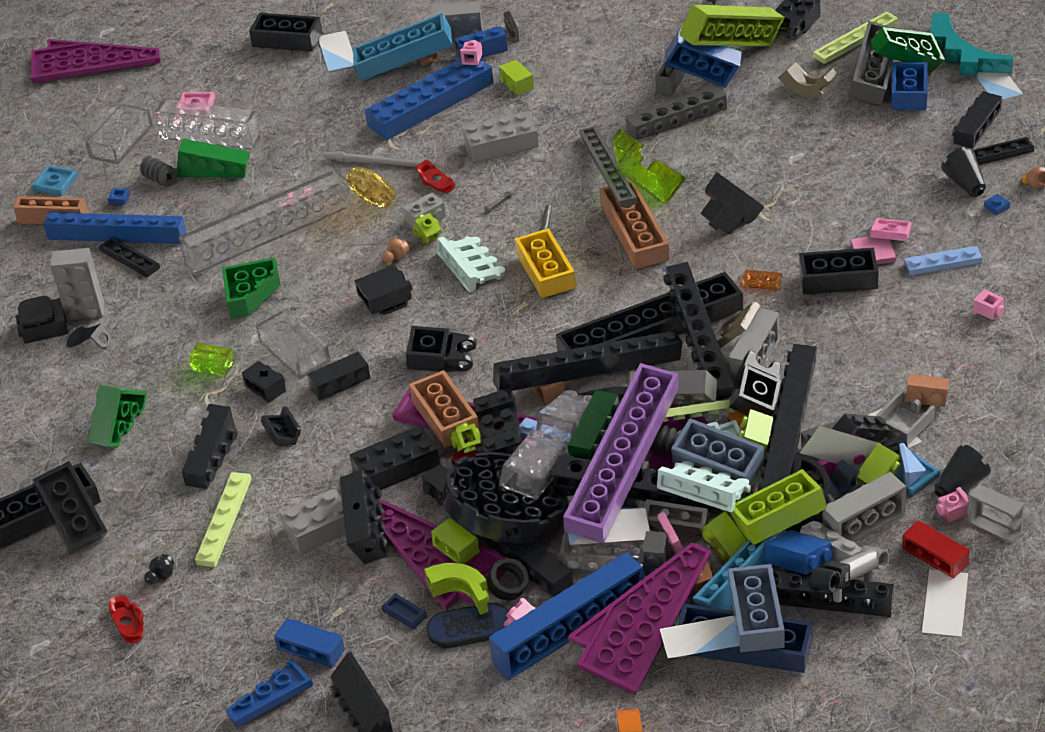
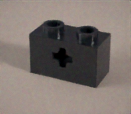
M257 361L242 372L244 386L268 403L286 392L283 375L275 372L270 366L260 361Z

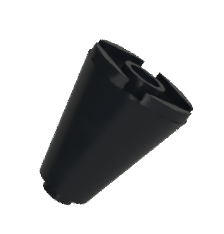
M962 147L948 154V160L941 164L944 174L970 196H981L986 189V184L972 149Z
M962 444L959 445L934 485L936 495L940 498L955 492L956 488L959 487L963 491L990 475L991 469L989 464L985 465L982 462L984 457L973 447L966 444L963 447Z

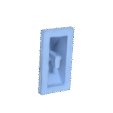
M900 443L899 457L904 485L909 487L926 469L905 444Z

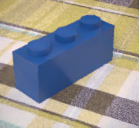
M501 26L455 38L456 55L459 60L461 59L460 50L463 48L464 43L471 40L481 42V58L508 51L506 34Z
M286 618L274 635L277 650L331 668L334 667L345 651L341 635L336 632L323 630L317 626L304 624L299 620Z

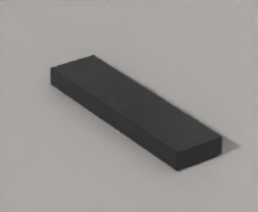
M1023 137L973 149L972 151L975 153L978 165L1034 152V145L1028 137Z
M112 237L99 246L100 252L147 278L160 269L158 262Z

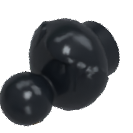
M167 554L154 557L149 564L150 571L144 575L145 582L153 585L157 583L158 579L169 578L173 574L174 560Z

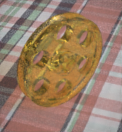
M354 167L347 175L346 180L351 190L371 205L387 208L391 206L396 198L395 190L390 183L370 169Z

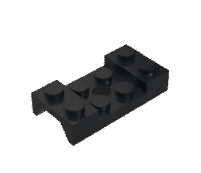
M509 387L473 399L481 433L482 453H499L508 449L525 453L516 401L511 388Z

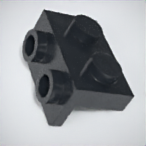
M287 406L282 407L280 415L262 416L261 423L274 445H296L301 434V428Z

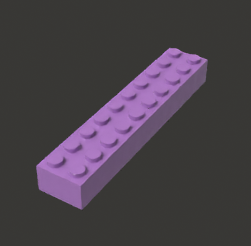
M642 363L639 364L563 516L565 532L604 544L678 391L677 373Z

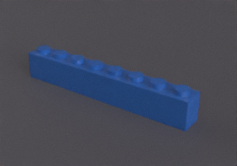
M48 212L43 223L48 240L107 241L112 237L120 242L182 244L187 233L183 216Z

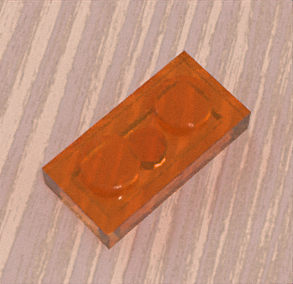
M746 269L742 281L743 287L780 290L783 276L780 272Z

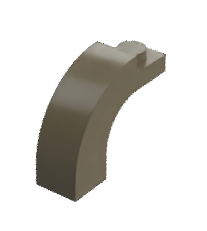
M795 62L780 74L778 78L795 94L806 98H816L823 95L832 86L831 83L834 81L832 78L837 73L832 68L821 77H813L807 74Z

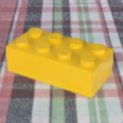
M549 228L515 238L517 257L541 299L576 288L575 271Z

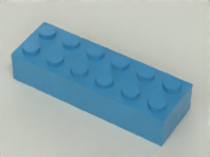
M440 13L354 47L353 66L363 81L371 79L378 74L386 73L396 67H402L409 62H415L422 57L430 56L440 50H446L452 46L451 28L444 14Z

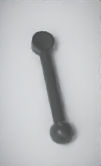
M505 192L504 196L495 203L486 206L485 212L490 213L492 208L504 199L511 198V192Z

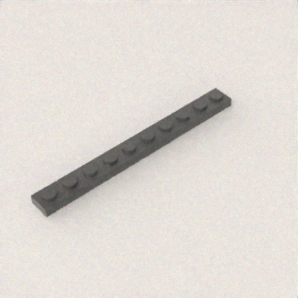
M596 126L580 129V137L619 207L628 208L638 204L636 195Z

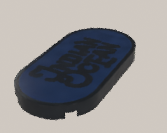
M487 603L488 612L481 615L476 605L442 611L432 616L426 626L427 636L430 642H434L442 648L490 641V636L505 628L504 622L508 619L506 614L509 611L506 607L497 603Z

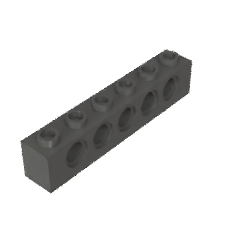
M718 85L696 91L625 116L626 130L635 141L727 109V95Z

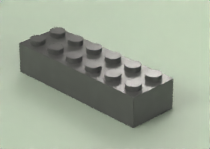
M868 21L848 96L870 102L871 104L881 105L894 59L877 54L871 39L883 27H893Z

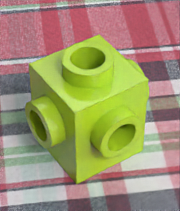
M430 213L418 216L413 226L414 235L424 245L439 238L442 230L438 220L435 217L433 218Z
M467 423L458 425L456 430L451 433V443L454 448H457L458 452L463 450L465 453L476 450L475 446L481 443V435L475 424L467 425ZM462 436H464V437L467 438V442H466V443L464 442Z

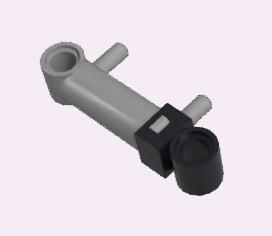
M867 545L863 547L860 553L840 562L832 560L823 564V568H815L811 575V585L816 589L832 592L833 601L841 602L842 589L850 586L851 580L864 575V581L872 582L873 570H884L887 567L889 552L886 549Z

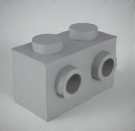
M430 193L403 207L405 221L412 228L415 219L420 215L430 213L437 220L446 217L444 202L434 193Z

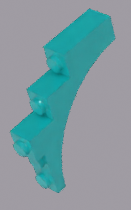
M933 13L930 33L933 34L939 49L945 51L944 62L960 63V75L977 76L978 72L1012 74V55L992 53L974 47L964 41L954 31L949 13Z

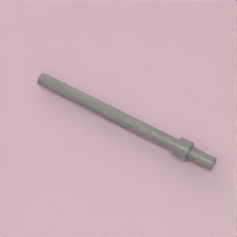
M325 151L323 154L324 158L336 159L339 162L347 160L417 167L422 162L346 154L343 151H337V153Z

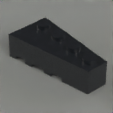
M208 404L207 411H209L207 418L202 419L201 426L203 427L201 434H196L194 451L190 450L182 469L185 486L207 489L210 483L213 482L218 468L222 466L225 455L229 453L230 446L238 435L230 407Z

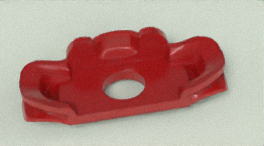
M424 160L417 165V171L425 186L444 193L451 192L455 188L453 179L447 177L431 161ZM441 176L440 180L432 181L433 177Z
M121 595L111 598L108 605L110 614L121 637L127 643H138L143 639L144 615L142 610L136 607L135 602L131 603L126 596ZM125 618H128L132 621L128 625H123L120 623V621Z

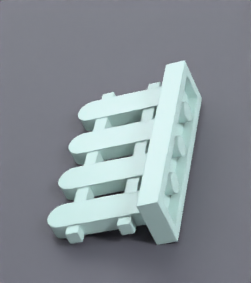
M466 236L464 239L454 242L453 240L447 241L445 237L437 238V254L469 293L476 291V283L484 284L485 281L495 278L499 280L505 275L504 267H494L497 265L496 257H486L488 256L489 249L484 246L479 247L480 238Z
M691 461L677 462L672 470L665 467L658 469V489L728 512H732L735 509V501L741 498V494L744 491L749 492L751 486L749 485V480L745 478H739L735 481L730 479L731 475L726 472L716 475L712 473V468L710 467L694 468V463Z

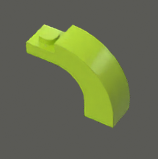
M443 563L424 569L426 583L433 597L452 591L463 592L472 598L480 615L488 612L487 603L490 602L487 581L479 571L459 563Z

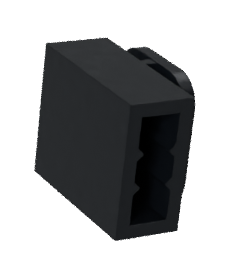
M395 265L354 280L357 295L371 314L377 312L383 315L390 314L405 308L408 305V300L412 299V285L409 280L406 281L402 270L399 271Z
M39 296L20 302L18 315H15L18 325V335L23 337L25 344L68 334L66 317L60 298L51 300L48 296Z

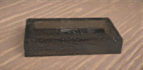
M510 11L504 12L505 27L514 43L519 42L518 27Z

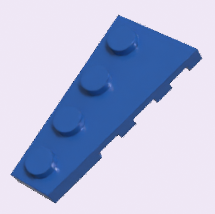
M291 658L286 662L287 666L282 670H275L272 673V678L267 682H260L256 685L253 693H246L227 708V716L238 728L312 687V680Z

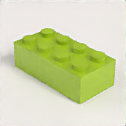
M802 469L736 502L735 509L731 513L736 526L755 545L826 509L827 505L822 488Z

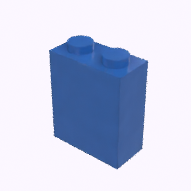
M790 530L765 542V563L806 575L814 571L815 568L822 567L823 564L832 561L831 541Z

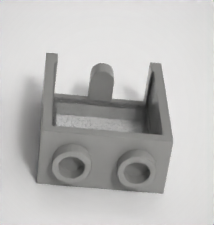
M901 389L875 416L882 417L886 421L887 427L891 430L886 435V438L890 439L902 434L908 447L917 435L930 422L934 421L935 406L931 405L924 413L921 411L920 400L915 399L911 406L904 402L905 391Z
M981 482L975 489L972 488L967 497L969 506L966 512L968 514V524L1012 545L1023 531L1025 503L1017 502L984 487Z

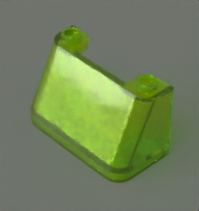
M620 129L613 137L612 145L619 173L659 203L665 204L669 202L686 177L659 160L652 162L646 168L641 164L645 158L640 151L644 146L642 143Z

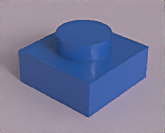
M112 188L108 197L109 204L126 205L130 196L129 188Z
M996 194L984 201V207L997 216L1010 208V202Z

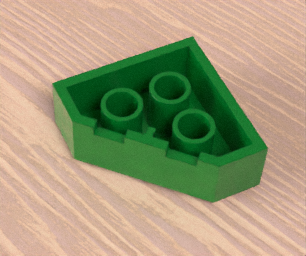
M275 257L222 267L226 300L231 319L250 315L281 285Z
M100 385L96 393L97 401L92 413L93 421L89 429L88 442L108 447H118L122 442L121 436L124 433L128 434L135 424L133 420L136 415L140 416L144 411L147 391L129 387Z

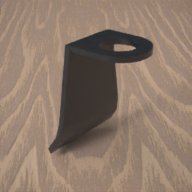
M102 324L89 328L81 326L70 334L66 345L67 347H74L91 338L99 347L106 348L111 344L112 339L110 333ZM100 333H103V334L106 335V337H107V342H106V343H101V342H100V340H99V334H100Z

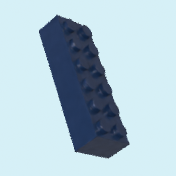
M684 604L677 626L734 616L731 610ZM782 618L785 648L740 652V647L735 646L690 655L805 673L813 641V623Z

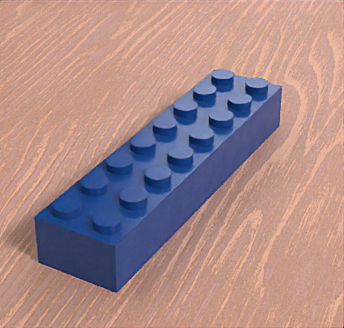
M468 55V58H474V55ZM461 59L453 62L451 65L365 109L367 126L385 140H389L494 84L492 67L481 59L478 65L462 64Z
M626 552L604 567L599 568L596 572L581 579L570 588H566L557 596L548 599L544 604L529 611L526 615L513 621L505 628L495 632L489 637L493 665L509 681L570 642L568 641L569 635L644 579L643 566Z

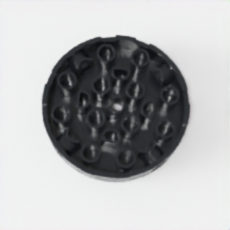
M498 452L476 453L475 457L467 458L466 456L455 461L452 468L448 469L442 502L449 516L470 532L492 539L497 543L524 544L545 539L553 535L561 527L567 506L568 492L566 488L554 487L553 476L550 474V470L537 462L533 465L525 462V458L521 456Z

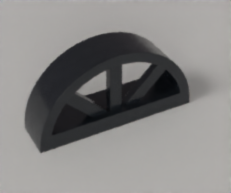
M794 454L791 475L802 469L806 473L807 470L817 473L812 479L816 483L823 479V495L826 505L834 502V486L823 466L811 457ZM823 510L787 528L786 531L800 532L802 526L812 521L822 524Z

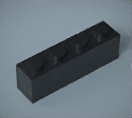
M983 91L979 97H976L974 104L968 108L965 116H962L959 124L953 128L954 144L974 149L1001 112L1002 96Z

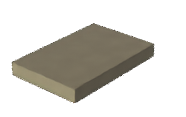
M752 302L721 325L715 335L720 349L746 331L760 307L757 302Z

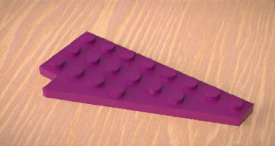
M47 39V48L31 50L32 83H41L61 78H73L80 75L155 65L161 63L159 48Z
M380 499L384 510L382 520L386 527L384 537L430 591L426 583L424 569L443 563H456L433 546L431 531L438 527V525ZM478 544L479 553L464 565L479 571L487 581V575L494 563L507 557ZM501 570L497 572V581L505 574L507 570ZM458 591L447 592L434 597L446 611L458 598L475 605L469 595Z
M693 542L572 632L569 635L568 641L585 648L577 663V667L636 695L664 644L660 629L673 627L683 605L711 556V551Z

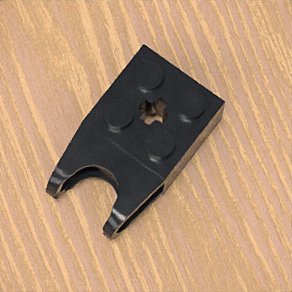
M784 0L775 9L776 12L785 17L778 31H788V39L792 40L796 39L800 34L806 33L821 17V0Z
M411 326L406 350L407 369L439 372L443 370L445 372L468 371L473 367V359L462 353L474 350L477 341L470 335L450 332L448 328ZM464 341H469V342L472 343V345H467V344H464L463 342H464ZM460 361H465V362H468L469 364H468V365H463V364H460L459 362H460Z
M749 350L744 356L736 374L729 408L747 416L750 409L771 416L775 412L781 384L779 379L780 363L773 360L769 368L762 367L756 360L755 351Z

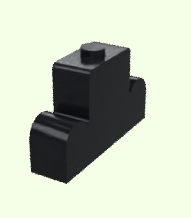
M716 172L705 188V194L711 199L701 211V215L710 221L708 225L716 231L720 228L725 233L731 234L741 220L747 224L753 222L764 206Z

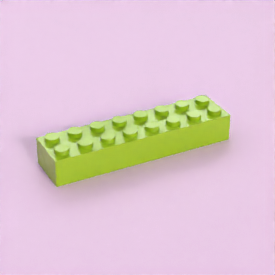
M693 4L688 11L685 22L681 26L679 36L692 45L771 46L785 17L770 7Z

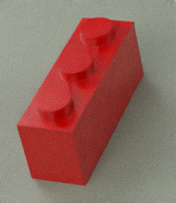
M919 520L902 535L903 550L953 579L969 565V549Z

